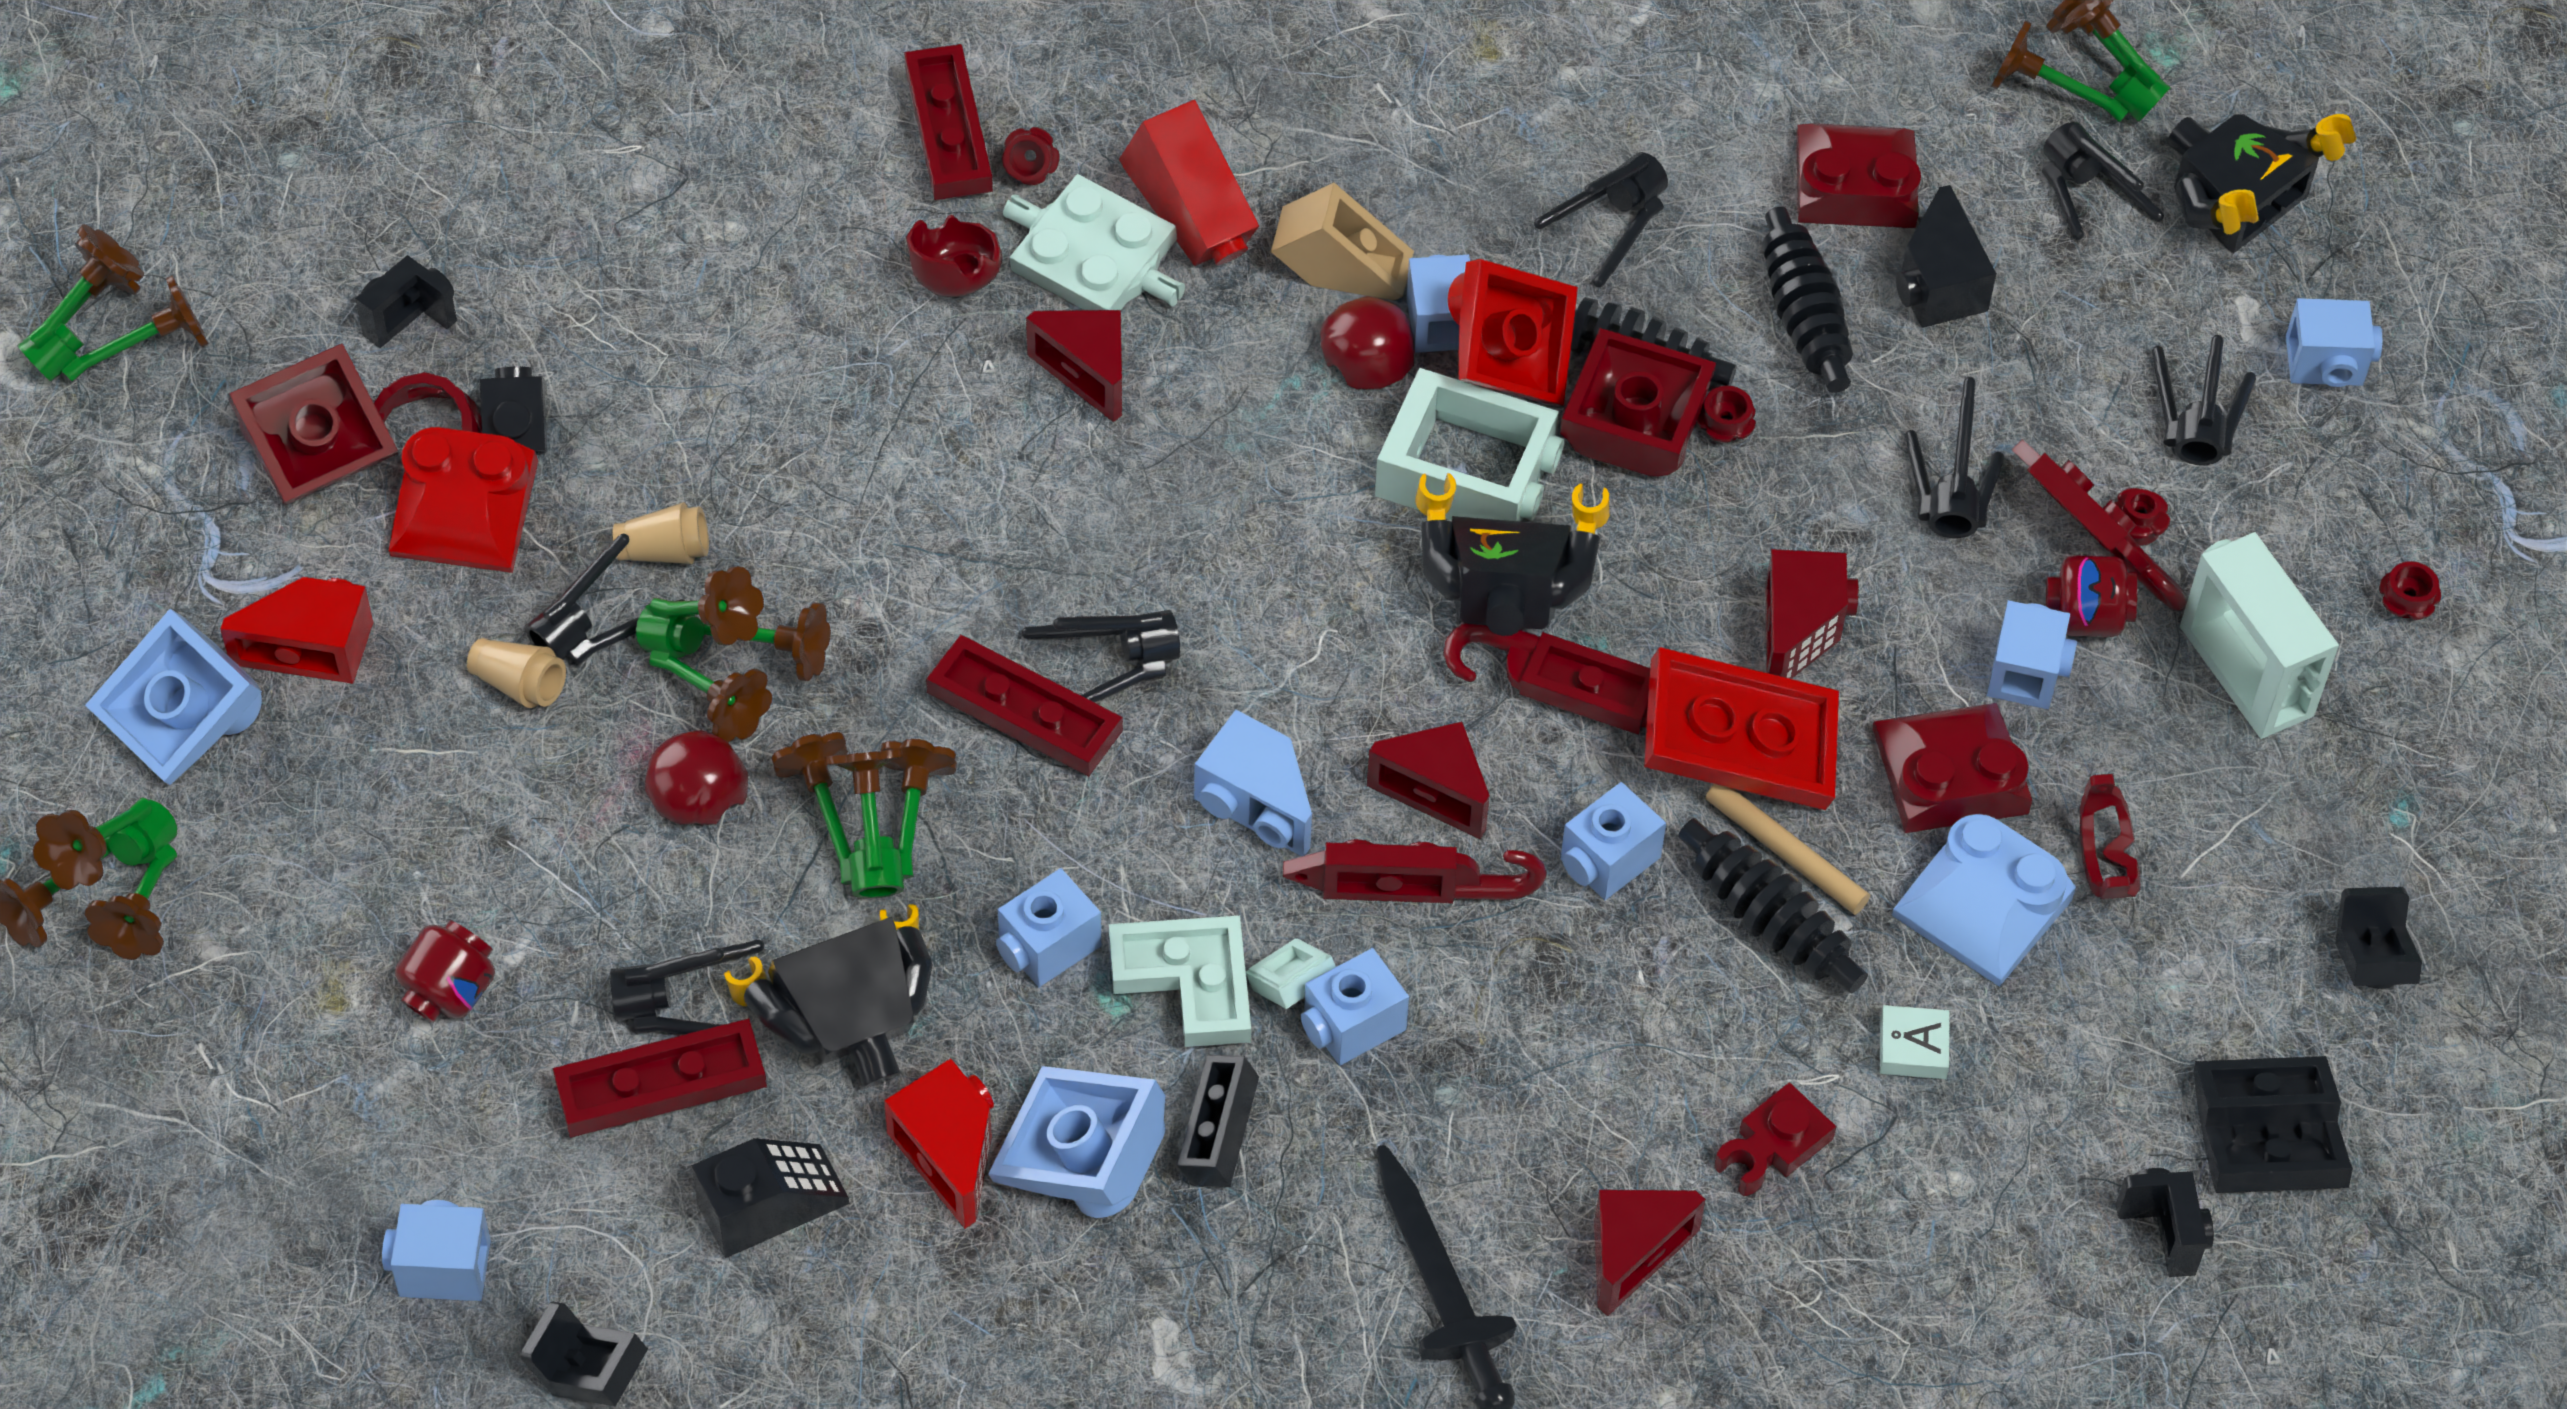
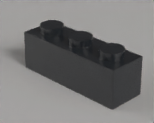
M1206 1056L1177 1164L1192 1186L1231 1187L1259 1080L1258 1074L1245 1056Z

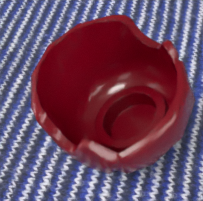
M954 215L947 216L945 222L936 229H929L927 224L920 219L915 222L906 236L908 253L916 280L937 296L961 297L974 293L995 279L1002 264V251L996 233L981 223L960 222Z
M1370 296L1361 297L1339 305L1322 324L1320 332L1321 349L1326 364L1329 368L1336 366L1343 374L1347 385L1352 388L1382 389L1402 380L1414 366L1415 349L1412 328L1403 311L1393 303Z
M703 730L691 731L672 736L655 750L648 762L645 792L661 817L679 825H692L694 823L715 825L730 806L734 804L743 805L745 803L748 793L749 774L741 759L726 740Z

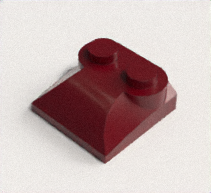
M1815 123L1797 125L1798 223L1916 229L1919 215L1918 190L1921 171L1917 165L1914 130L1895 127Z
M1600 328L1563 414L1560 434L1568 440L1576 452L1585 457L1648 476L1659 477L1669 475L1677 471L1685 460L1687 444L1714 375L1716 362Z
M343 343L229 393V402L239 420L241 433L253 446L284 505L398 454V449Z
M1997 703L1873 722L1872 729L1905 833L1950 827L1959 819L1975 814L1987 815L1995 819L2029 814L2033 800L2026 782L2029 771L2028 760L2024 752L2012 742Z

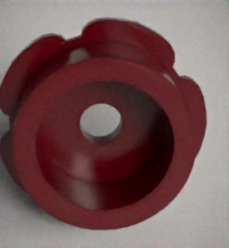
M1032 127L1030 130L1019 128L1011 132L1004 142L1006 148L1002 154V163L1006 172L1020 180L1023 184L1037 185L1044 182L1048 173L1051 174L1056 171L1060 161L1059 150L1053 147L1052 144L1053 137L1046 130L1039 127ZM1027 150L1035 152V160L1030 161L1026 158Z
M1720 386L1711 390L1705 397L1697 423L1699 427L1707 430L1706 433L1709 438L1718 442L1728 443L1737 438L1745 439L1754 431L1756 421L1753 417L1756 411L1752 399L1744 390L1735 386Z
M2129 488L2118 494L2117 502L2114 503L2137 525L2129 534L2139 546L2154 542L2159 535L2168 529L2170 524V516L2166 514L2168 504L2159 494L2139 488Z
M2407 561L2396 565L2391 572L2381 579L2379 591L2384 595L2382 600L2384 607L2393 615L2402 618H2411L2413 620L2425 619L2434 613V605L2438 604L2441 600V589L2437 575L2430 567L2419 562Z

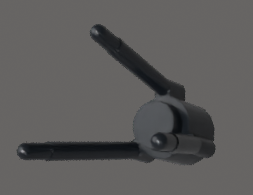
M2066 123L2058 127L2047 138L2043 151L2050 162L2042 168V173L2053 186L2066 223L2075 240H2081L2084 237V232L2065 180L2083 184L2095 178L2099 172H2102L2154 221L2160 222L2163 220L2164 213L2141 191L2144 183L2131 170L2095 142L2080 123Z
M1636 153L1615 170L1587 184L1585 191L1535 219L1534 226L1537 229H1543L1607 194L1609 200L1617 209L1624 212L1630 210L1638 211L1639 213L1593 280L1596 287H1603L1648 221L1663 210V203L1658 196L1668 187L1666 171L1662 164L1649 153Z
M2214 335L2211 340L2202 401L2188 404L2185 411L2179 415V418L2164 349L2159 345L2152 349L2154 369L2166 424L2164 444L2169 447H2175L2176 456L2189 464H2214L2221 460L2223 456H2228L2232 453L2233 436L2256 381V375L2253 372L2245 374L2225 418L2222 415L2221 408L2215 404L2224 343L2221 335Z
M1967 377L1963 382L1954 473L1942 476L1932 490L1917 433L1914 430H1908L1905 434L1909 459L1919 497L1918 519L1929 521V528L1934 533L1947 538L1968 537L1974 534L1978 528L1986 526L1987 507L2004 461V454L2002 452H1995L1993 454L1979 490L1975 487L1974 480L1967 476L1975 404L1976 381L1973 377Z
M620 534L556 602L550 604L525 625V632L534 646L549 647L554 651L556 657L564 660L569 656L577 665H580L596 651L636 634L639 617L591 639H587L586 632L592 628V623L584 610L576 603L628 545L630 538L627 534Z
M1171 610L1131 616L1059 617L1051 625L1024 627L1021 631L1025 639L1120 635L1126 661L1137 660L1140 666L1081 695L1094 703L1143 680L1166 676L1165 661L1177 660L1180 657L1179 633Z
M753 940L723 948H714L700 953L696 952L653 965L645 964L611 969V995L617 1021L634 1019L636 1034L659 1031L685 1035L720 1026V1024L658 1016L659 1009L671 1007L668 977L759 953L764 949V942Z

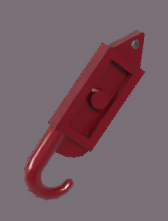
M2023 439L2012 449L2029 467L2027 471L2039 485L2113 557L2121 558L2129 572L2137 573V580L2157 599L2175 611L2185 609L2188 596L2183 589L2130 536L2129 533L2137 525L2112 500H2109L2101 507L2087 493L2095 485L2074 463L2068 459L2059 467L2045 452L2040 455Z
M1463 623L1453 629L1445 640L1443 656L1447 667L1456 677L1467 682H1473L1476 679V673L1465 666L1461 660V651L1468 644L1483 643L1508 652L1506 661L1507 678L1510 684L1519 690V695L1639 735L1642 727H1647L1649 667L1542 632L1541 636L1519 630L1511 636H1501L1490 631L1487 625Z
M1360 839L1348 840L1343 843L1326 842L1325 850L1283 862L1284 878L1323 891V899L1453 904L1454 899L1513 900L1533 894L1543 885L1547 871L1542 860L1524 851L1507 850L1504 852L1503 858L1508 863L1517 864L1525 868L1526 872L1518 875L1480 874V867L1477 862L1467 854L1457 853V847L1437 846L1430 842H1415L1409 845L1373 844Z

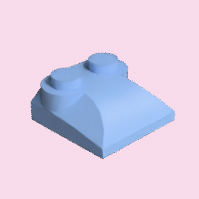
M169 609L85 706L158 777L171 785L217 742L223 734L232 735L240 733L255 721L261 709L262 691L258 684L219 646L183 616Z
M1975 814L1959 819L1951 827L1947 843L1894 907L1892 916L2000 987L2070 904L2076 886L2068 877L2064 866L2053 855L1999 820L1987 815Z
M1042 1066L988 1175L995 1183L1074 1200L1080 1211L1090 1217L1103 1218L1114 1215L1123 1210L1134 1199L1165 1133L1164 1111L1166 1096L1154 1079Z

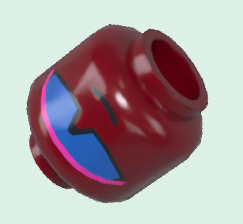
M2070 556L2061 564L2059 577H2047L2046 607L2070 613L2066 635L2089 637L2118 636L2124 630L2126 622L2136 621L2137 573L2127 572L2124 561L2118 557Z
M449 920L445 927L439 925L424 927L395 968V976L398 982L407 990L401 1002L432 1023L435 1022L440 1013L453 1019L465 1018L494 979L495 967L488 958L493 949L477 935L452 920Z

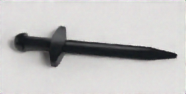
M1384 1145L1378 1146L1377 1158L1384 1194L1444 1327L1433 1331L1421 1340L1418 1348L1420 1356L1423 1359L1430 1360L1462 1358L1478 1393L1474 1400L1478 1409H1512L1515 1403L1513 1386L1509 1383H1503L1489 1350L1501 1345L1514 1336L1517 1327L1515 1320L1509 1316H1475L1416 1184L1390 1149Z

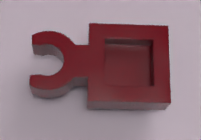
M1789 1082L1742 1119L1739 1133L1745 1139H1733L1723 1144L1717 1152L1714 1169L1721 1173L1733 1163H1742L1748 1166L1751 1171L1745 1173L1741 1178L1738 1192L1743 1197L1749 1196L1760 1189L1764 1182L1766 1169L1771 1165L1784 1177H1788L1834 1139L1837 1126Z

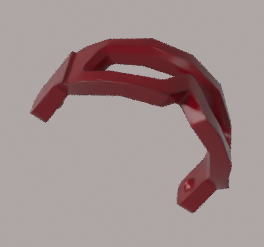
M426 372L401 377L392 382L387 388H383L374 402L378 413L385 423L392 409L397 406L424 398H453L461 412L462 430L482 433L480 407L447 377Z
M2113 774L2093 775L2087 782L2080 805V841L2087 882L2092 893L2100 897V899L2136 897V894L2141 890L2139 864L2135 858L2124 853L2135 842L2128 805L2120 788L2115 786ZM2115 806L2121 833L2104 848L2103 855L2109 861L2124 867L2127 870V876L2109 877L2103 881L2096 856L2094 813L2101 809Z

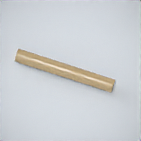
M1713 784L1709 789L1705 799L1852 914L1856 915L1867 904L1870 898V894L1736 790Z

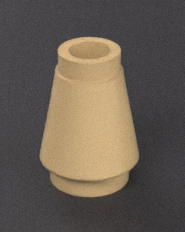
M682 502L627 520L624 523L613 525V541L620 534H627L630 538L628 545L617 556L619 561L693 564L695 557L707 556L709 552L708 527L705 514L700 506L688 508L686 503Z
M480 638L472 645L467 657V669L470 674L478 676L481 680L527 708H533L538 705L543 707L551 705L560 695L566 679L564 661L556 657L554 651L549 647Z

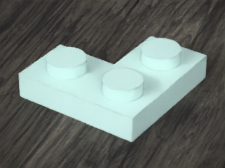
M1240 915L1109 924L1113 994L1179 990L1185 1047L1251 1043V1020Z

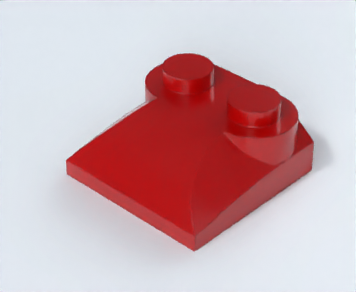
M1484 259L1467 261L1465 272L1459 274L1453 280L1448 292V307L1454 321L1459 325V380L1555 407L1564 406L1578 287Z
M430 427L413 434L407 440L402 450V464L405 471L388 550L390 556L513 573L538 466L535 450L505 436L449 428Z

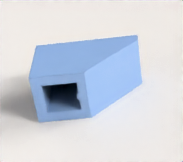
M1235 710L1195 763L1194 799L1199 801L1212 815L1221 819L1230 818L1255 831L1258 837L1268 845L1275 848L1285 847L1300 856H1305L1311 844L1312 812L1291 738Z

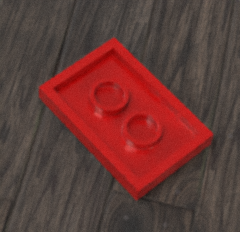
M1659 647L1650 663L1644 767L1826 810L1835 799L1839 690Z

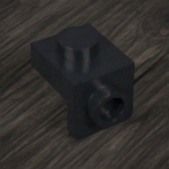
M405 256L384 275L371 280L364 287L361 294L355 298L363 336L381 348L423 312L444 328L449 329L457 322L453 301V286L439 270L435 268L427 269L410 256Z
M523 366L496 368L495 378L480 379L482 433L508 437L521 445L535 450L536 453L547 452L545 395L548 394L545 379L542 376H532V368Z
M2404 887L2346 888L2342 891L2335 944L2354 986L2386 989L2394 985L2419 984L2422 960L2406 928L2409 895Z
M2148 1168L2134 1175L2126 1176L2115 1204L2118 1218L2157 1217L2168 1277L2195 1276L2205 1249H2211L2213 1246L2214 1228L2209 1209H2200L2193 1171L2170 1172L2164 1168Z
M552 1301L548 1304L523 1347L521 1359L553 1396L616 1407L648 1348L635 1333L584 1325L565 1303Z

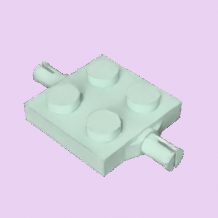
M1079 174L1072 179L1055 202L1049 204L1046 208L1041 209L1022 199L1017 194L1012 195L1011 201L1008 200L1003 210L1004 217L1010 218L1030 229L1029 234L1009 257L1011 271L1083 310H1121L1127 302L1144 291L1173 307L1177 304V299L1180 301L1182 298L1185 284L1158 271L1160 260L1177 240L1176 226Z

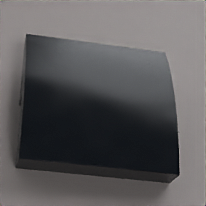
M2326 1056L2195 1061L2193 1072L2198 1112L2206 1156L2216 1193L2349 1188L2353 1168L2338 1124L2341 1100Z

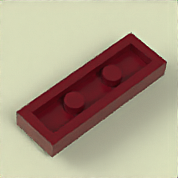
M962 44L904 52L906 75L934 200L993 192L991 168Z
M961 634L926 678L927 693L1088 777L1123 732L1122 716Z
M749 1018L552 1068L570 1138L767 1087L766 1074Z

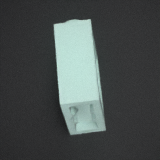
M1419 368L1377 458L1375 496L1419 510L1416 506L1415 498L1421 476L1426 473L1425 485L1430 493L1444 495L1446 475L1450 473L1455 478L1456 491L1452 506L1448 513H1446V519L1452 521V516L1521 522L1524 518L1534 520L1544 492V485L1539 484L1544 472L1554 474L1564 447V439L1556 437L1559 411ZM1436 419L1526 447L1509 487L1418 459Z
M2256 532L2234 541L2224 539L2214 543L2201 554L2180 628L2259 738L2263 739L2314 717L2339 644Z

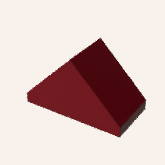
M1121 310L1034 311L1027 316V355L1112 422L1118 420L1122 416Z
M1462 721L1374 742L1369 750L1368 787L1481 839L1486 831L1490 795Z
M1599 1190L1594 1219L1598 1309L1606 1316H1609L1700 1231L1706 1201L1696 1190Z

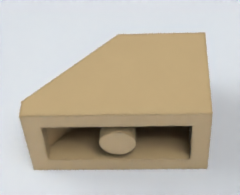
M1332 183L1283 206L1271 253L1311 286L1396 300L1403 297L1408 278L1409 258H1413L1414 250L1337 184Z

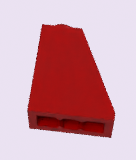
M1194 99L1143 121L1120 156L1119 161L1158 217L1176 226V242L1192 264L1197 266L1210 259H1214L1216 265H1222L1244 254L1248 250L1246 243L1258 229L1259 224L1196 100Z

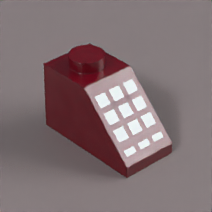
M1771 549L1765 583L1766 673L1792 679L1841 640L1845 617L1856 616L1859 593L1858 579L1847 578V553Z

